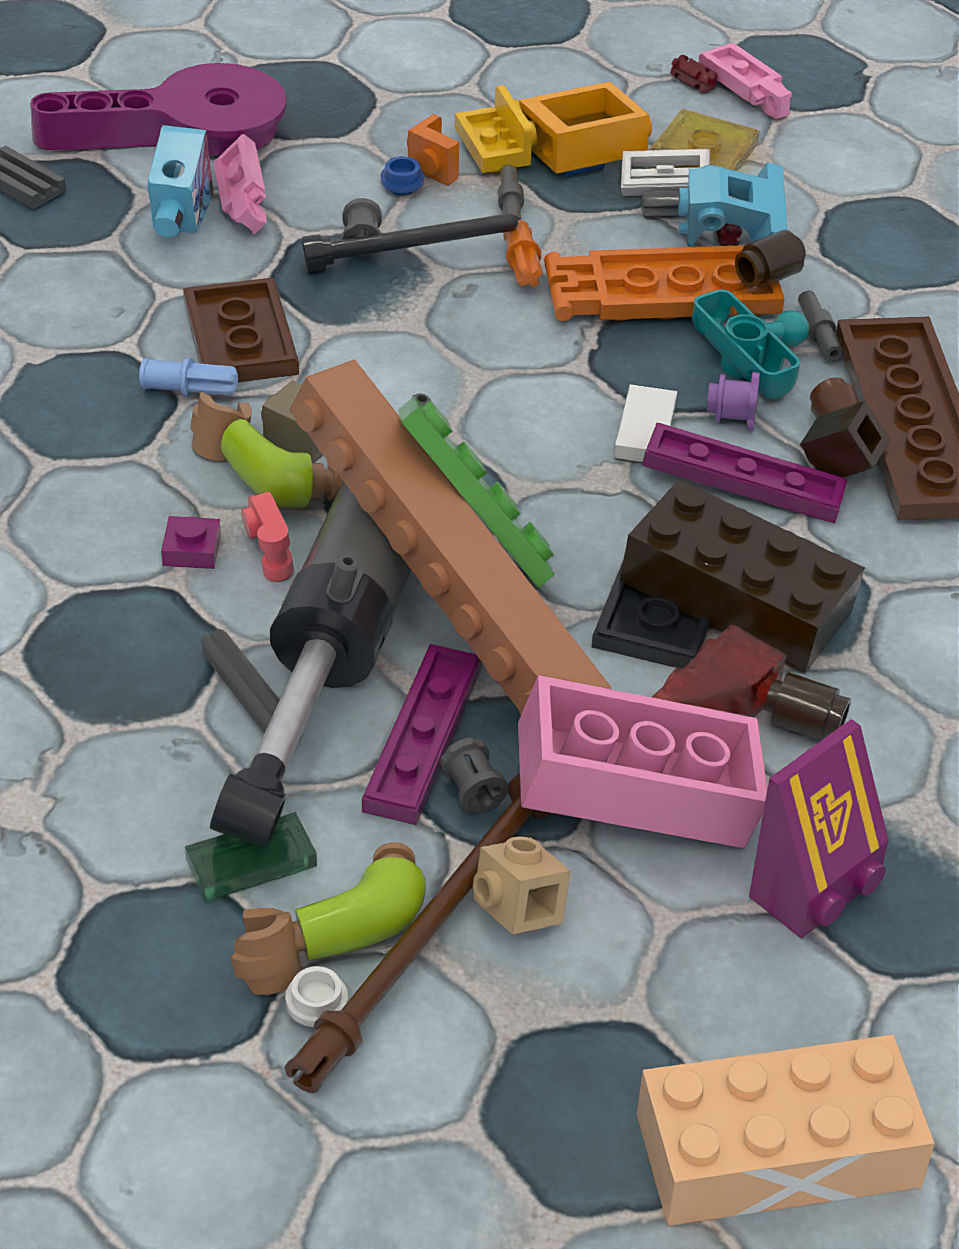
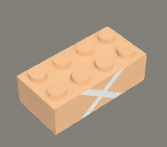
M894 1034L645 1069L642 1071L637 1118L667 1226L922 1188L935 1143Z

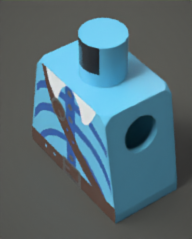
M165 125L161 128L147 187L153 228L162 236L174 237L179 232L195 233L201 226L214 193L206 130ZM181 166H184L183 174L178 177Z

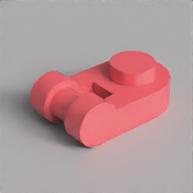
M269 491L249 496L248 508L241 509V516L249 539L257 537L259 548L265 553L261 561L263 574L266 579L276 582L284 581L291 577L294 572L292 554L288 548L290 545L288 527Z

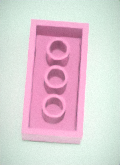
M538 675L518 722L521 807L733 847H746L763 815L767 794L757 718Z

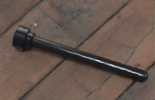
M512 213L337 241H331L330 237L321 238L320 234L303 236L302 244L308 273L326 270V265L334 264V259L510 232L517 228L518 218Z

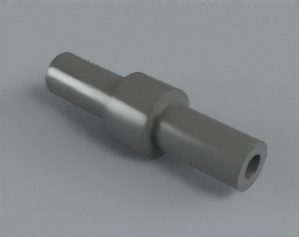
M507 165L500 172L501 185L497 191L498 205L503 214L512 213L518 220H521V209L524 205L523 188L518 183L517 169L512 165Z
M807 290L802 292L798 297V303L809 323L810 338L819 343L828 361L838 360L843 355V349L835 335L836 324L831 314L826 309H822L813 291Z

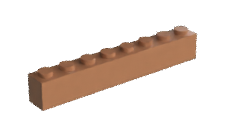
M353 359L307 376L289 410L295 417L297 424L308 434L325 456L329 466L338 473L357 498L361 508L371 516L384 533L393 550L400 554L417 576L423 589L440 606L452 622L456 632L466 640L485 665L489 675L499 683L518 708L520 715L524 710L538 675L612 689L459 491L402 424L400 416L358 362Z

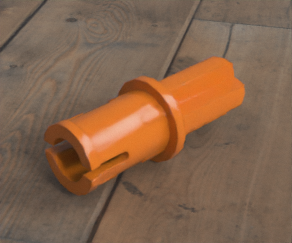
M518 220V226L515 230L503 233L507 244L505 258L508 265L514 270L517 283L521 287L529 284L534 288L540 284L538 277L542 275L539 262L541 259V249L538 243L533 240L531 227L528 228V223Z

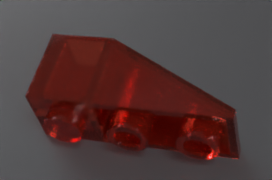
M732 624L716 639H708L701 646L697 656L683 669L678 667L673 670L665 681L664 686L652 698L754 718L764 708L767 694L774 679L782 681L786 654Z

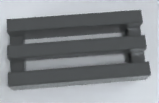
M6 145L0 148V191L33 210L66 192L64 177Z

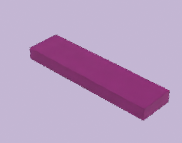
M656 422L642 462V466L834 524L848 479L658 422Z
M429 644L363 794V813L417 825L440 770V758L450 746L481 671L482 661L476 654Z

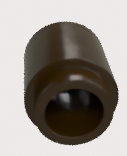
M781 230L745 245L742 252L736 255L735 268L737 275L742 283L750 288L755 286L764 288L801 272L804 267V259L806 257L805 246L799 237L788 230Z
M788 672L783 682L776 679L772 682L765 701L764 711L772 713L771 725L821 741L845 724L851 705V698L839 695L840 689Z

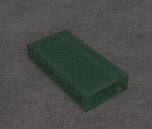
M296 812L280 817L267 849L224 834L185 846L186 861L205 902L317 867V852Z

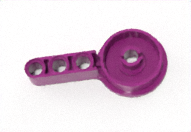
M207 63L187 67L170 75L161 85L149 89L41 93L34 96L30 102L32 141L34 145L45 150L157 146L161 128L165 125L206 130L209 155L220 156L242 134H245L254 141L258 150L266 146L274 138L277 132V123L282 119L286 110V94L278 81L268 74L248 66L230 63Z

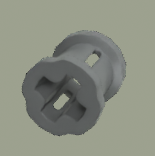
M357 198L345 205L342 212L343 224L345 226L342 240L382 233L378 229L382 223V211L378 204L366 198ZM371 254L359 255L357 257H368Z
M465 738L450 745L440 758V768L447 778L453 779L459 789L458 801L464 811L470 814H482L496 808L505 800L509 791V785L504 776L494 771L488 761L490 752L484 741L473 738ZM466 755L470 757L471 764L469 765L464 758ZM477 788H481L482 792L484 793L483 796L478 795Z

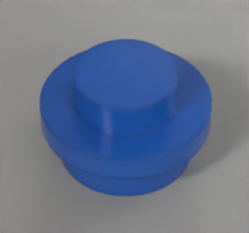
M404 156L394 157L386 162L385 168L381 172V184L393 194L409 195L422 187L424 184V173L415 159Z

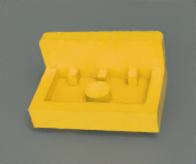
M505 85L495 87V107L455 113L454 128L482 173H498L507 165H512L515 168L531 165L532 147H535L537 143L536 129L533 122L526 119L519 101L513 99Z

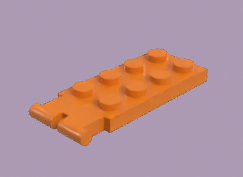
M745 245L589 250V256L561 257L558 252H550L544 257L554 313L559 321H568L573 315L598 314L600 320L615 321L692 317L694 299L700 295L720 289L733 293L755 316L782 313L785 298L779 281L764 288L756 286L750 288L742 283L736 272L735 258L738 253L742 252ZM732 306L729 315H738L735 307Z

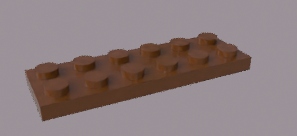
M930 317L838 320L836 337L843 349V358L858 402H867L890 439L878 459V463L897 520L959 518V392Z

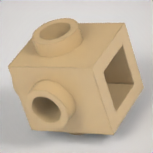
M512 837L504 843L481 847L478 871L473 881L474 901L512 935L563 924L571 870L531 837Z

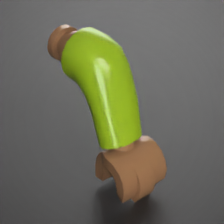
M200 392L199 402L193 406L190 429L193 432L192 448L197 454L212 461L224 462L227 460L238 476L256 494L269 491L278 508H307L310 499L321 500L323 494H326L328 500L334 501L343 480L330 466L324 469L322 463H312L308 453L289 452L267 440L250 424L252 409L249 403L238 402L237 410L231 407L217 404L212 400L211 395Z
M390 842L381 845L373 854V863L366 867L360 882L354 888L334 897L295 909L297 921L292 922L290 912H284L275 908L244 910L243 923L246 933L235 939L233 945L235 953L231 957L235 977L243 979L254 995L279 993L287 989L294 977L302 971L300 951H304L307 960L311 961L374 945L408 928L423 906L426 890V879L422 870L415 864L416 857L414 852L402 843Z

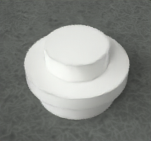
M320 966L309 967L300 971L289 984L285 995L286 1008L289 1015L295 1021L305 1026L314 1027L315 1021L324 1011H340L348 1002V991L343 981L334 971Z

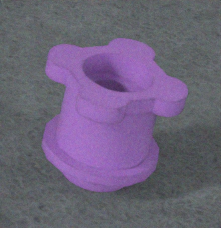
M753 372L751 382L726 380L725 374H720L719 384H709L707 412L716 413L715 423H720L721 418L747 421L746 430L754 431L760 373Z

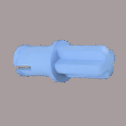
M144 358L140 366L139 381L143 389L181 391L182 395L190 397L193 392L232 395L238 386V372L233 366L198 364L192 358H186L184 362Z

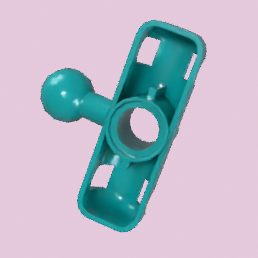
M722 289L700 295L694 299L693 325L721 354V367L726 373L744 378L747 382L752 381L753 372L760 373L758 392L764 398L771 400L780 399L793 389L798 379L800 359L788 347H795L803 343L809 335V323L805 315L795 310H786L778 314L774 322L765 323V321L756 317L733 293ZM732 306L735 307L738 315L728 318ZM728 318V321H727V323H726V327H724L722 324H723V323L726 321V319ZM787 359L791 367L781 370L784 360Z

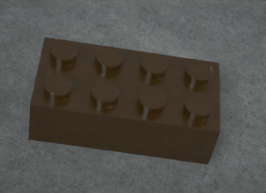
M678 479L628 534L620 579L625 581V584L649 596H659L677 604L679 611L699 621L701 616L708 618L711 622V627L806 673L851 615L865 567L749 513L745 509L703 491L699 487Z

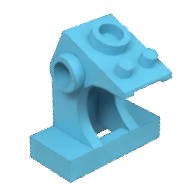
M767 162L758 176L715 165L689 169L688 188L679 189L678 216H687V222H679V234H687L688 246L692 247L704 230L717 231L725 223L743 227L749 233L751 243L778 231L787 230L783 166Z

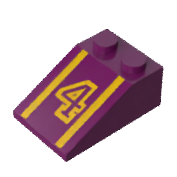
M850 719L771 776L768 782L749 897L801 939L820 924L824 927L832 924L840 916L845 905L860 893L866 896L873 892L881 883L886 872L883 863L889 839L861 725Z

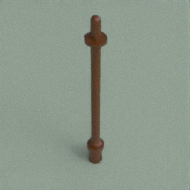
M520 774L513 777L509 782L508 794L512 800L511 804L340 1011L326 1010L317 1018L314 1023L315 1032L298 1053L286 1063L284 1068L288 1078L293 1077L298 1070L302 1071L293 1081L298 1088L308 1093L318 1092L322 1087V1083L344 1056L353 1055L358 1050L363 1041L360 1031L362 1023L472 889L474 877L478 871L481 847L504 843L514 837L530 816L546 818L551 814L550 812L521 807Z

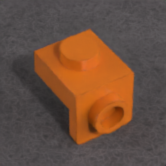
M432 114L408 130V157L415 159L419 163L420 169L425 176L449 186L459 176V142L442 134V118Z

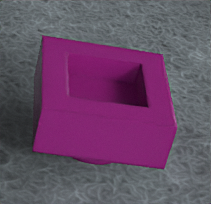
M169 516L161 549L162 566L214 569L221 537L220 519Z

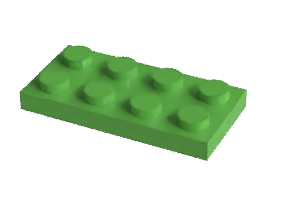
M414 396L398 410L402 424L539 588L553 577L555 573L549 559L554 556V553L549 548V543L531 522L522 527L516 520L521 513L516 508V503L498 481L489 487L482 477L487 473L483 468L484 465L467 443L463 441L457 447L448 437L453 432L450 428V423L435 404L430 400L423 406Z

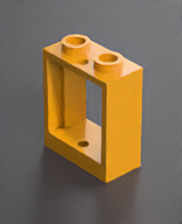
M611 82L519 100L523 114L528 121L533 122L536 129L537 143L535 147H532V151L556 174L622 160L623 151H648V137L652 133V123L649 114Z

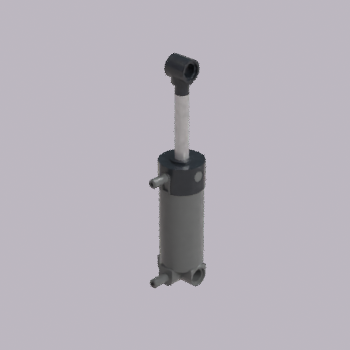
M422 393L412 396V398L415 396L423 406L431 400ZM344 481L301 571L297 573L290 585L282 606L270 627V645L278 660L292 674L249 768L238 771L236 775L229 774L220 792L210 822L211 830L263 849H267L272 840L285 804L287 794L284 793L281 780L322 687H352L368 677L393 623V613L412 571L400 554L393 550L389 540L371 516L361 508L357 498Z

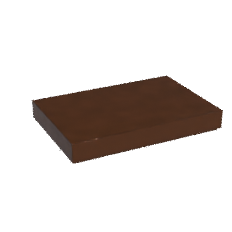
M274 278L183 288L184 305L199 364L233 366L238 372V382L299 375L298 356Z

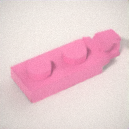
M733 42L699 54V63L708 67L710 71L714 70L717 73L716 81L721 82L742 99L751 102V105L761 104L763 112L775 119L790 115L789 108L792 92L787 90L782 84V76Z
M242 134L213 164L222 210L230 215L231 219L237 224L241 222L248 227L251 233L255 235L267 223L266 212L260 205L266 197L264 193L265 186L255 142L245 134Z

